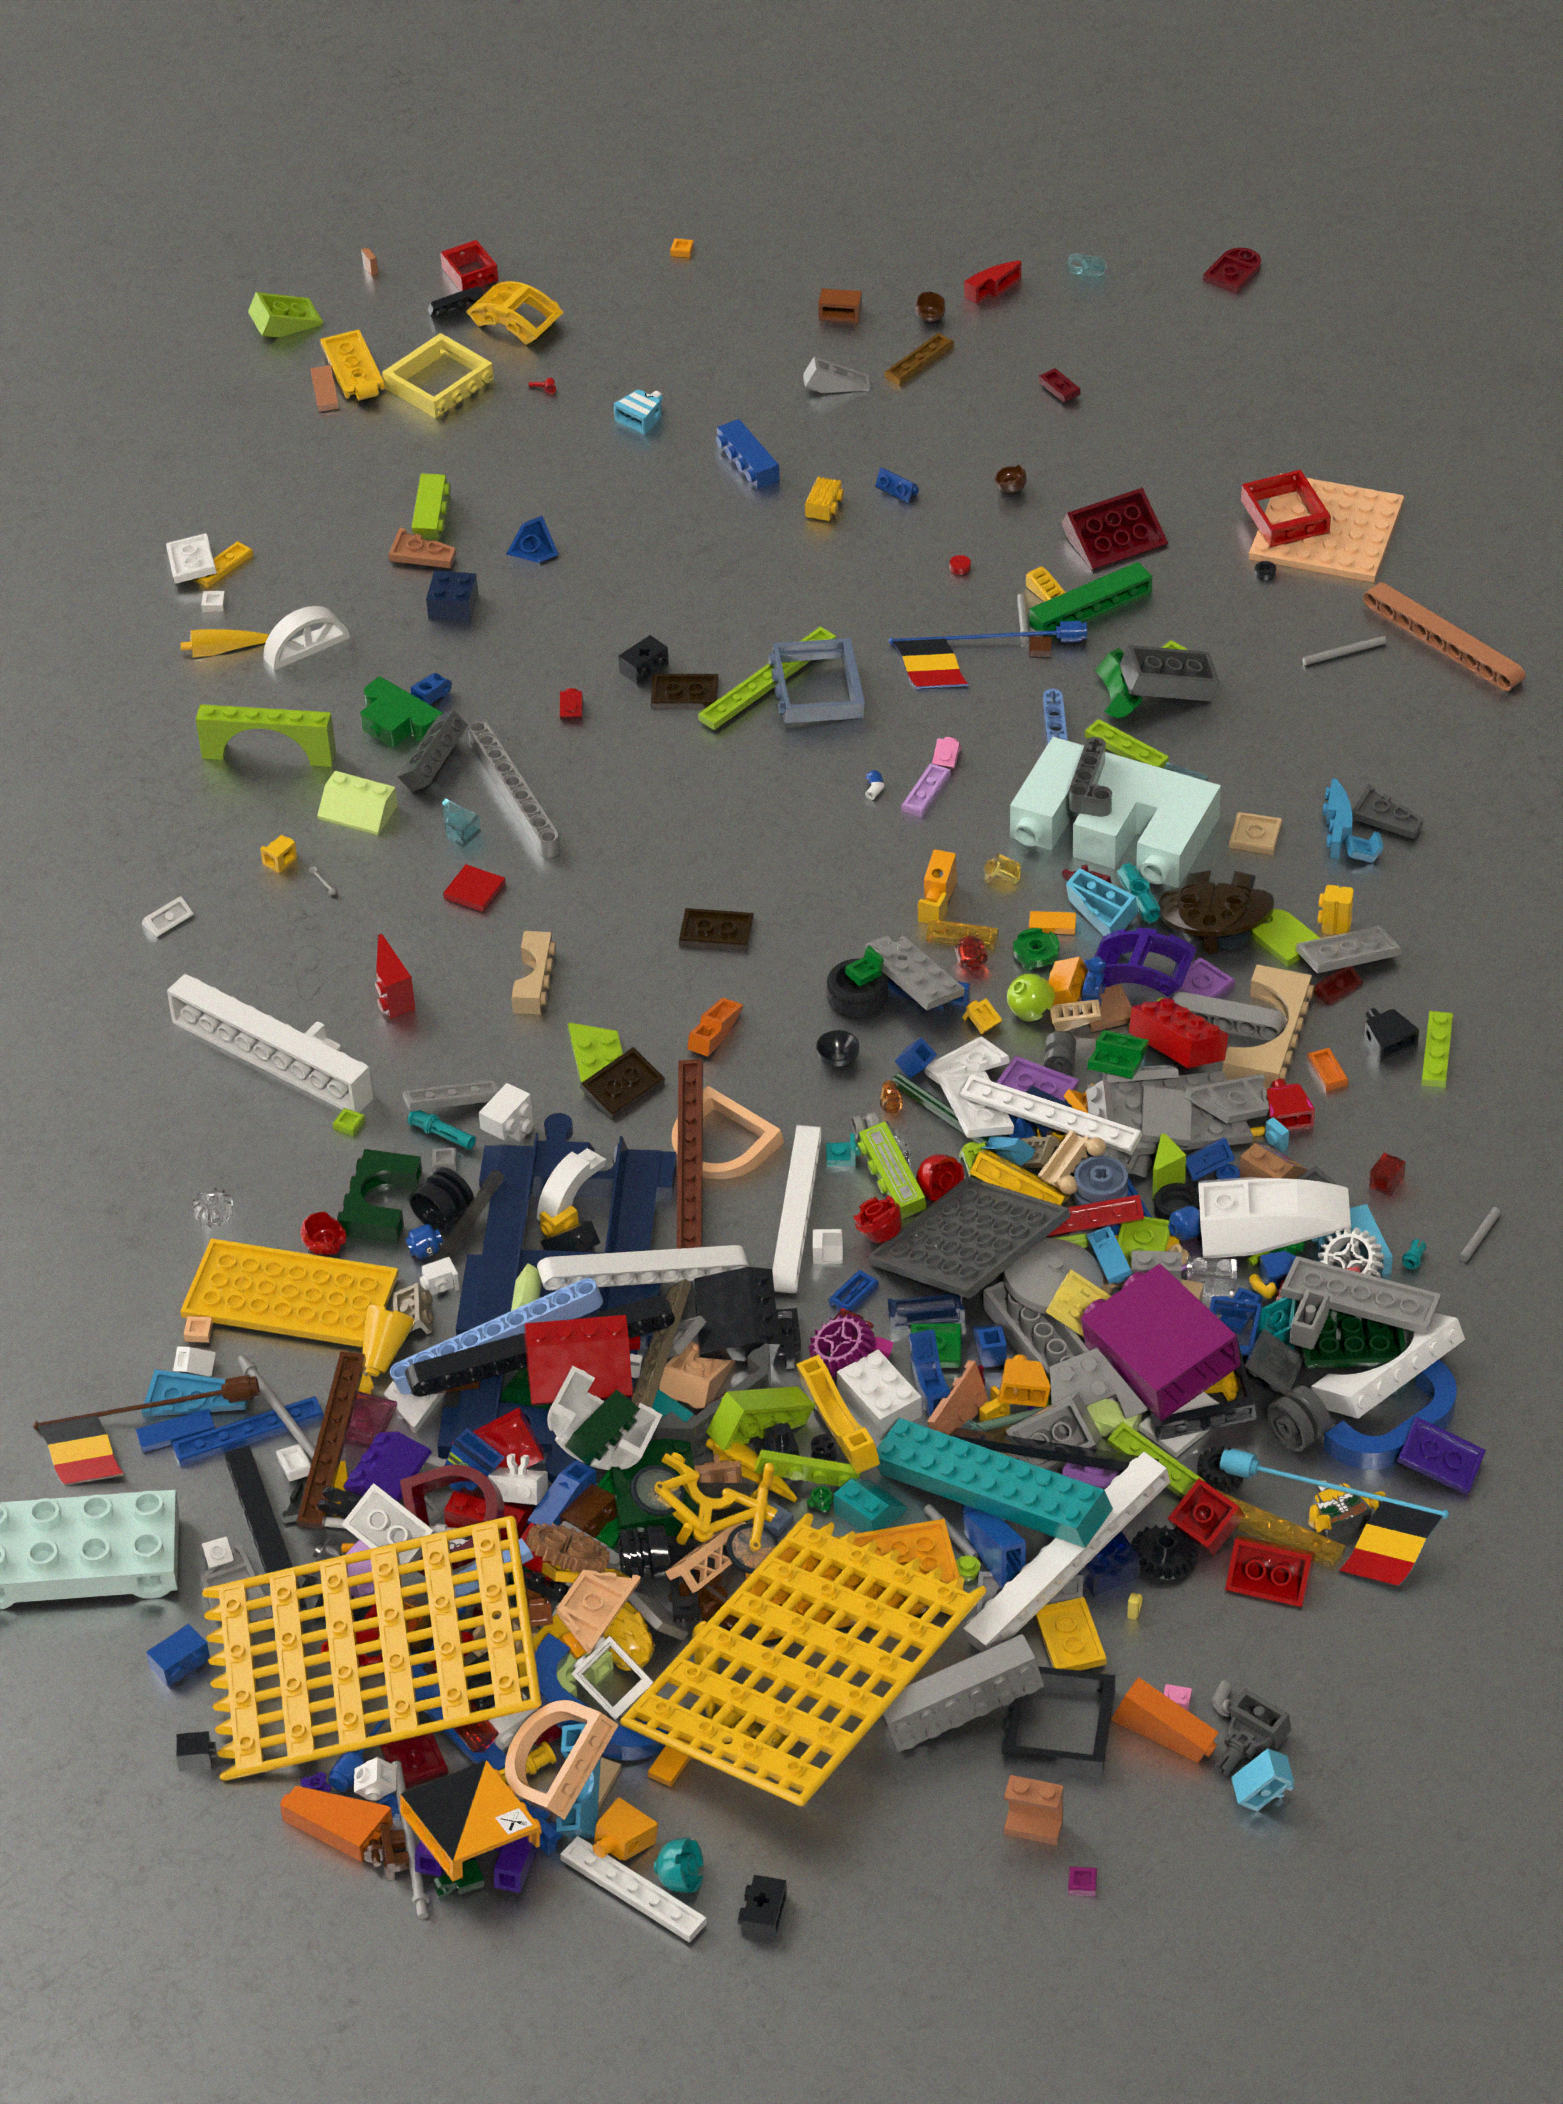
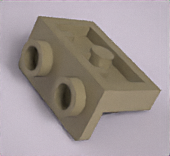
M1046 1135V1137L1031 1136V1138H1020L1036 1149L1033 1157L1020 1167H1044L1051 1158L1052 1153L1061 1144L1059 1143L1060 1140L1051 1135Z
M419 1283L393 1293V1310L402 1312L412 1317L415 1321L411 1331L421 1327L427 1334L432 1333L434 1317L431 1310V1304L433 1303L431 1293L425 1290Z

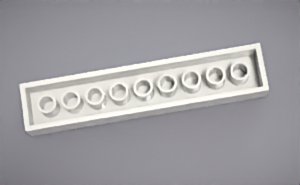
M184 974L167 990L172 1022L183 1029L342 1110L347 1108L360 1113L373 1100L369 1066L364 1062L357 1061L346 1053L339 1052L328 1044L321 1043L308 1034L302 1033L290 1025L274 1019L271 1015H266L256 1010L253 1006L246 1005L235 997L228 996L217 988L211 987L187 974Z

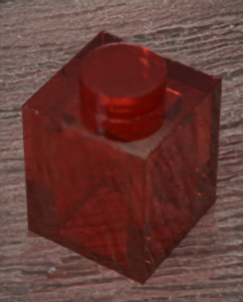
M1384 1152L1370 1170L1369 1187L1391 1196L1404 1179L1406 1161Z

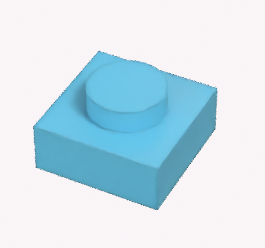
M1273 1117L1266 1121L1265 1138L1269 1144L1283 1151L1288 1148L1289 1130Z

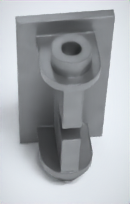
M330 1536L324 1545L319 1543L312 1555V1557L316 1558L315 1562L342 1556L341 1548L338 1545L331 1546L328 1544L331 1539ZM315 1572L303 1575L306 1579L301 1587L304 1588L307 1582L311 1586L321 1584V1573Z

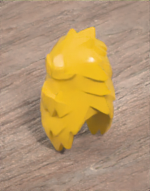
M627 1601L603 1637L605 1639L609 1636L613 1637L636 1663L643 1668L652 1658L655 1643H653L652 1634L649 1633L644 1617L640 1611H637ZM612 1647L608 1650L612 1653L613 1663L617 1664L618 1668L624 1671L633 1670Z

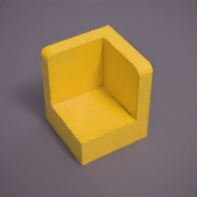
M942 892L937 903L924 899H919L918 921L940 927L948 912V893Z

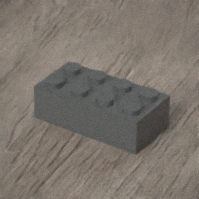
M1128 645L1120 662L1130 695L1211 701L1220 683L1209 652Z

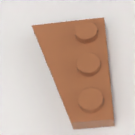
M400 527L388 556L389 561L451 568L456 556V548L435 540H424L422 535L417 533L411 535L406 533V529Z
M968 1360L964 1366L966 1370L961 1378L954 1380L952 1383L954 1388L948 1397L942 1398L927 1420L930 1429L952 1436L957 1428H962L978 1415L979 1408L989 1401L976 1361Z

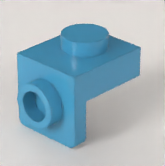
M1374 832L1369 840L1349 835L1345 840L1349 857L1356 860L1373 863L1383 851V842L1379 832Z

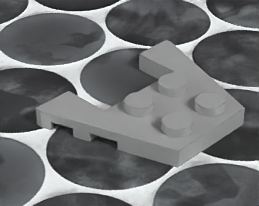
M1099 1348L1050 1366L1052 1404L1079 1392L1086 1406L1117 1395L1126 1419L1149 1411L1147 1406L1120 1376L1119 1372Z

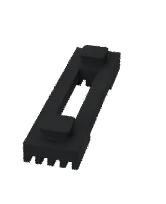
M695 1544L669 1546L670 1567L695 1548ZM692 1568L690 1572L697 1582V1571ZM679 1577L671 1580L673 1622L677 1623L676 1620L678 1619L679 1622H682V1619L688 1622L690 1618L691 1621H694V1618L700 1621L698 1591L692 1593L690 1590V1596L680 1597Z

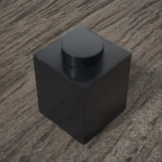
M209 1731L177 1734L176 1757L179 1771L212 1769V1758H216L217 1752L216 1742H211Z

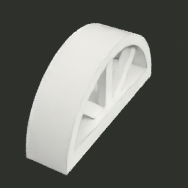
M321 606L304 607L290 613L274 627L265 643L264 659L273 670H277L350 638V634L346 626L331 610ZM324 623L321 628L311 631L310 625ZM303 629L304 635L290 640L292 636Z

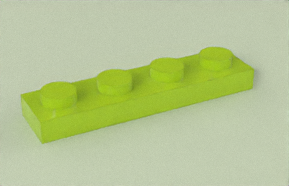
M1097 719L1085 730V738H1102L1106 742V749L1119 756L1159 768H1164L1169 764V756L1100 719Z
M1429 1011L1421 1086L1446 1087L1453 1013Z
M1123 1421L1107 1439L1106 1444L1119 1453L1140 1456L1145 1452L1152 1458L1159 1459V1463L1167 1468L1170 1483L1166 1487L1182 1499L1198 1478H1200Z
M762 1449L755 1462V1473L763 1474L765 1464L772 1463L775 1476L791 1480L814 1482L816 1484L839 1486L840 1488L851 1478L859 1479L861 1473L856 1474L851 1464Z

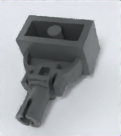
M1246 1688L1229 1707L1231 1722L1229 1735L1224 1740L1228 1749L1214 1765L1221 1773L1225 1770L1223 1774L1226 1776L1230 1774L1240 1759L1247 1757L1250 1760L1255 1753L1262 1752L1270 1746L1277 1749L1292 1730L1290 1717L1287 1712Z

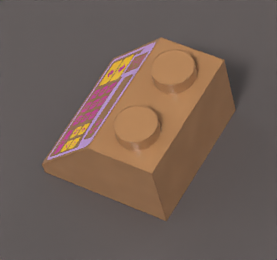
M1254 1143L1240 1156V1177L1296 1179L1308 1171L1306 1167L1270 1145Z

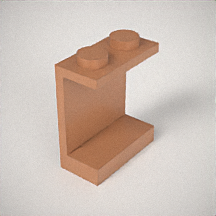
M1010 1775L1004 1795V1800L1009 1801V1812L1004 1826V1835L1057 1845L1063 1825L1064 1785Z

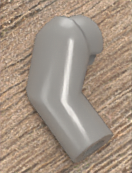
M1227 1681L1220 1682L1211 1700L1218 1714L1224 1717L1231 1716L1229 1707L1232 1705L1230 1703L1231 1700L1227 1699L1232 1690V1685Z

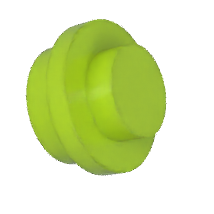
M966 1555L956 1560L959 1575L964 1580H973L977 1577L981 1570V1564L976 1557Z

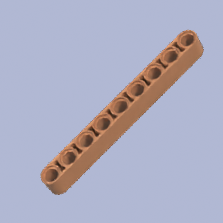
M1380 582L1363 594V601L1368 608L1502 690L1509 691L1525 679V671L1519 664L1389 585Z

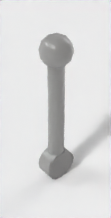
M316 866L309 868L310 875H315L328 889L329 895L335 896L337 889L331 887L318 873V868Z

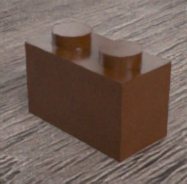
M591 1484L559 1515L560 1524L563 1521H567L582 1532L596 1538L605 1525L612 1522L617 1516L615 1496Z

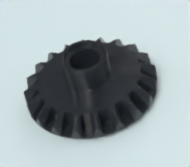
M1155 1524L1152 1529L1145 1527L1143 1532L1138 1531L1136 1537H1133L1130 1546V1555L1134 1564L1142 1572L1154 1578L1172 1580L1184 1577L1194 1569L1197 1563V1546L1193 1545V1541L1183 1533H1179L1176 1528L1171 1530L1166 1525L1163 1528H1159Z

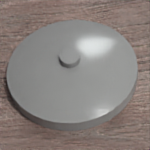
M1045 1238L1031 1248L1027 1254L1015 1261L1010 1268L1004 1270L1003 1280L1008 1292L1020 1304L1036 1312L1048 1314L1046 1310L1070 1269L1102 1289L1103 1273L1098 1261L1084 1248L1062 1239Z

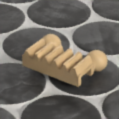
M1070 1130L1038 1174L1042 1182L1059 1188L1066 1195L1074 1194L1077 1191V1184L1075 1178L1070 1175L1071 1172L1075 1174L1076 1165L1082 1162V1157H1088L1087 1151L1094 1157L1103 1155L1106 1150L1104 1140L1099 1137L1091 1139L1087 1136L1080 1137Z

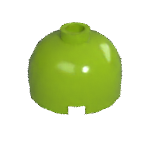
M1037 974L1018 976L1012 981L1007 990V1004L1014 1015L1026 1022L1042 1018V1013L1046 1009L1050 1010L1055 999L1053 987L1046 979Z

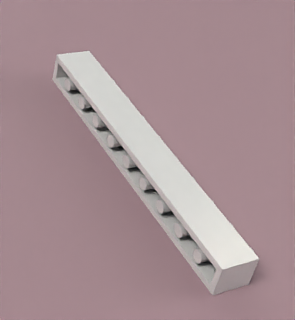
M1145 1452L1138 1458L1133 1459L1128 1468L1121 1475L1116 1476L1105 1489L1113 1510L1087 1547L1083 1548L1055 1538L1049 1545L1044 1546L1038 1556L1030 1563H1027L1012 1581L1007 1582L994 1599H990L976 1616L968 1620L963 1628L968 1642L983 1652L1010 1640L1170 1483L1167 1468Z

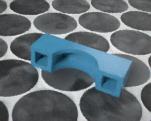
M586 1723L562 1726L561 1753L565 1759L569 1756ZM601 1757L565 1820L557 1817L556 1832L572 1840L577 1836L582 1839L595 1837Z

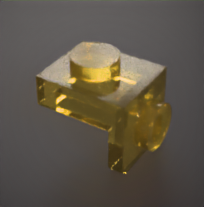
M997 853L984 866L985 882L990 883L996 876L1016 885L1020 880L1021 864Z

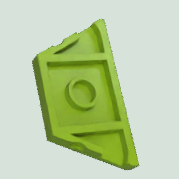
M568 1023V1031L580 1083L623 1054L618 1031Z

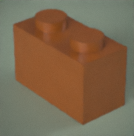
M822 288L818 302L819 320L859 322L862 311V291Z

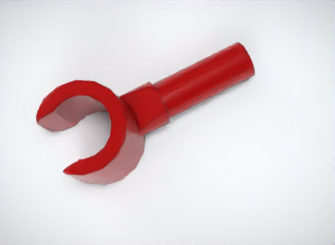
M547 378L545 382L528 383L529 387L544 388V391L548 394L556 392L555 380L553 378Z

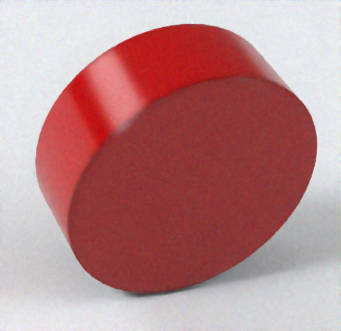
M956 555L950 559L949 569L957 575L966 574L971 569V560L967 556Z

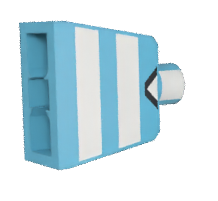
M636 390L613 404L614 418L616 421L645 435L661 418V401L663 397L658 391L648 394L642 390Z

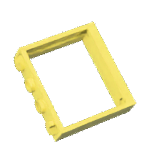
M442 333L382 372L386 390L434 418H437L494 379L492 362ZM443 355H447L473 370L434 397L406 381Z

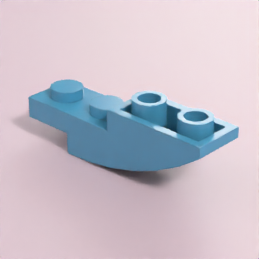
M1332 778L1331 787H1326L1325 801H1328V803L1324 802L1322 816H1327L1326 826H1329V833H1332V835L1327 837L1326 848L1331 849L1330 858L1339 859L1341 844L1345 843L1346 838L1352 834L1353 817L1347 793L1339 781Z
M1110 1226L1087 1234L1088 1243L1109 1284L1113 1282L1121 1283L1128 1276L1132 1275L1127 1260Z

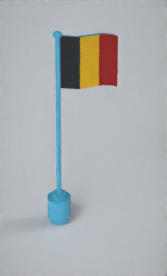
M1232 1448L1231 1450L1225 1449L1221 1456L1220 1469L1225 1470L1226 1474L1251 1479L1253 1475H1257L1258 1471L1382 1501L1366 1523L1353 1553L1338 1570L1345 1573L1400 1586L1413 1570L1428 1537L1441 1519L1449 1517L1447 1509H1444V1511L1262 1467L1260 1466V1460H1257V1455Z

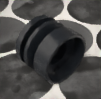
M444 1167L438 1168L409 1197L410 1207L419 1221L424 1225L430 1224L433 1230L439 1229L440 1233L447 1231L457 1221L458 1217L463 1216L466 1210H469L475 1202L474 1194L467 1182L458 1173Z
M664 1524L646 1526V1538H640L637 1527L632 1528V1540H628L626 1529H620L617 1545L622 1572L632 1578V1571L637 1570L638 1576L641 1577L640 1581H644V1571L650 1568L653 1580L668 1578L665 1571L670 1568Z

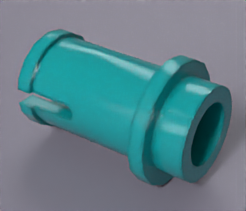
M1414 1239L1408 1251L1402 1256V1263L1409 1270H1414L1421 1265V1257L1427 1246L1422 1241L1420 1246L1417 1247L1420 1239Z

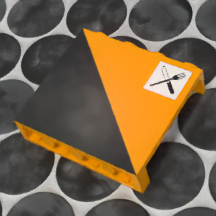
M487 1760L400 1794L401 1815L452 1881L463 1878V1861L525 1836L528 1837V1841L532 1842L536 1848L540 1847V1834L542 1830L539 1821L533 1819L524 1802H520L517 1799L512 1787L505 1784L501 1779L499 1771L493 1769Z

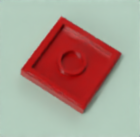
M465 864L443 892V897L446 900L484 912L506 884L505 877Z

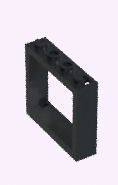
M1239 1343L1238 1349L1241 1365L1236 1370L1244 1398L1171 1414L1163 1421H1160L1150 1411L1157 1441L1257 1419L1255 1404Z
M1038 1666L1044 1687L1102 1694L1093 1755L1016 1746L1024 1696L1009 1704L1008 1711L1012 1712V1717L1006 1718L1005 1734L1009 1735L1008 1740L1003 1739L1001 1754H1006V1767L1102 1778L1115 1696L1116 1675Z

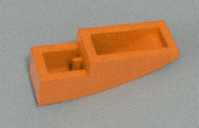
M722 997L701 1015L700 1024L689 1033L687 1050L708 1057L731 1030L743 1009V1004Z

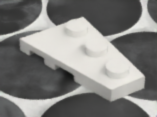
M981 1036L928 1064L924 1071L925 1075L940 1084V1075L982 1072L1009 1064L1010 1060L1009 1055Z

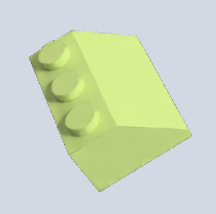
M334 771L325 784L317 817L323 821L379 835L398 807L396 788Z

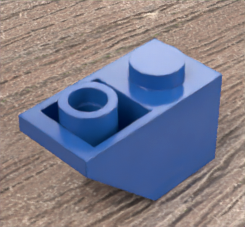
M991 1324L973 1327L980 1362L984 1368L1005 1365L1007 1345L1002 1326Z

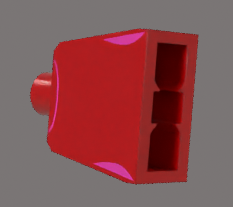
M1284 1079L1274 1080L1272 1088L1267 1089L1266 1099L1269 1104L1267 1121L1274 1117L1288 1130L1314 1126L1315 1108L1301 1085L1297 1083L1286 1085Z

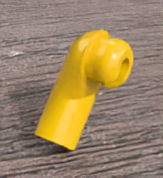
M1252 1274L1249 1277L1248 1281L1253 1290L1265 1299H1272V1296L1278 1294L1279 1291L1273 1282L1265 1285L1258 1274Z

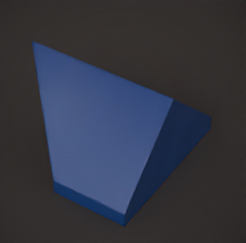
M543 516L529 520L521 525L506 553L507 555L537 563L559 555Z

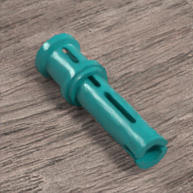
M417 1110L410 1111L407 1124L411 1127L417 1126L423 1129L426 1134H437L467 1150H471L476 1143L474 1135H470L441 1121L436 1114Z

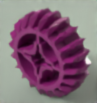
M848 1313L845 1318L839 1314L837 1319L834 1320L830 1317L829 1323H821L822 1328L814 1330L816 1336L810 1338L811 1345L808 1346L810 1358L819 1355L828 1368L830 1375L836 1379L837 1371L860 1361L859 1359L867 1357L868 1354L874 1352L873 1348L876 1344L874 1333L868 1323L858 1316L853 1317ZM854 1335L858 1336L857 1340L853 1339ZM827 1352L831 1353L830 1357L827 1356Z

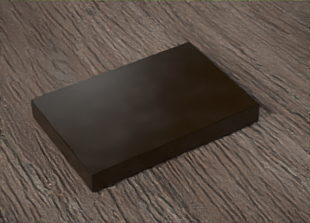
M653 674L651 709L707 708L718 700V674Z
M685 908L679 936V946L748 951L754 913Z
M632 1047L580 1084V1089L612 1120L663 1084L665 1077Z

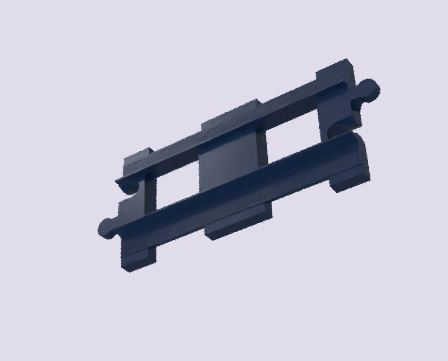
M563 1113L549 1115L544 1121L546 1141H539L538 1133H536L532 1146L484 1145L479 1187L480 1194H491L482 1255L467 1254L456 1323V1336L511 1311L516 1279L527 1264L537 1268L539 1261L547 1257L604 1253L523 1250L531 1196H541L548 1178L569 1153L574 1152L578 1155L587 1148L595 1152V1149L589 1142H567L573 1135V1124L570 1116ZM620 1136L619 1143L613 1152V1167L606 1171H598L589 1177L578 1189L575 1197L612 1198L605 1253L650 1251L656 1200L673 1201L677 1155L676 1152L628 1149L623 1137ZM663 1283L598 1287L603 1303L600 1308L586 1315L662 1295ZM542 1284L540 1298L557 1290H546ZM654 1332L640 1335V1349L649 1348ZM630 1350V1354L637 1355L638 1350ZM505 1374L481 1380L480 1388L461 1390L458 1407H443L437 1444L438 1456L441 1459L448 1458L452 1442L466 1428L473 1432L520 1407L544 1450V1460L538 1463H545L549 1482L553 1483L560 1472L577 1460L565 1452L555 1441L557 1436L554 1431L549 1430L547 1422L549 1410L501 1402ZM632 1377V1389L634 1387V1377Z

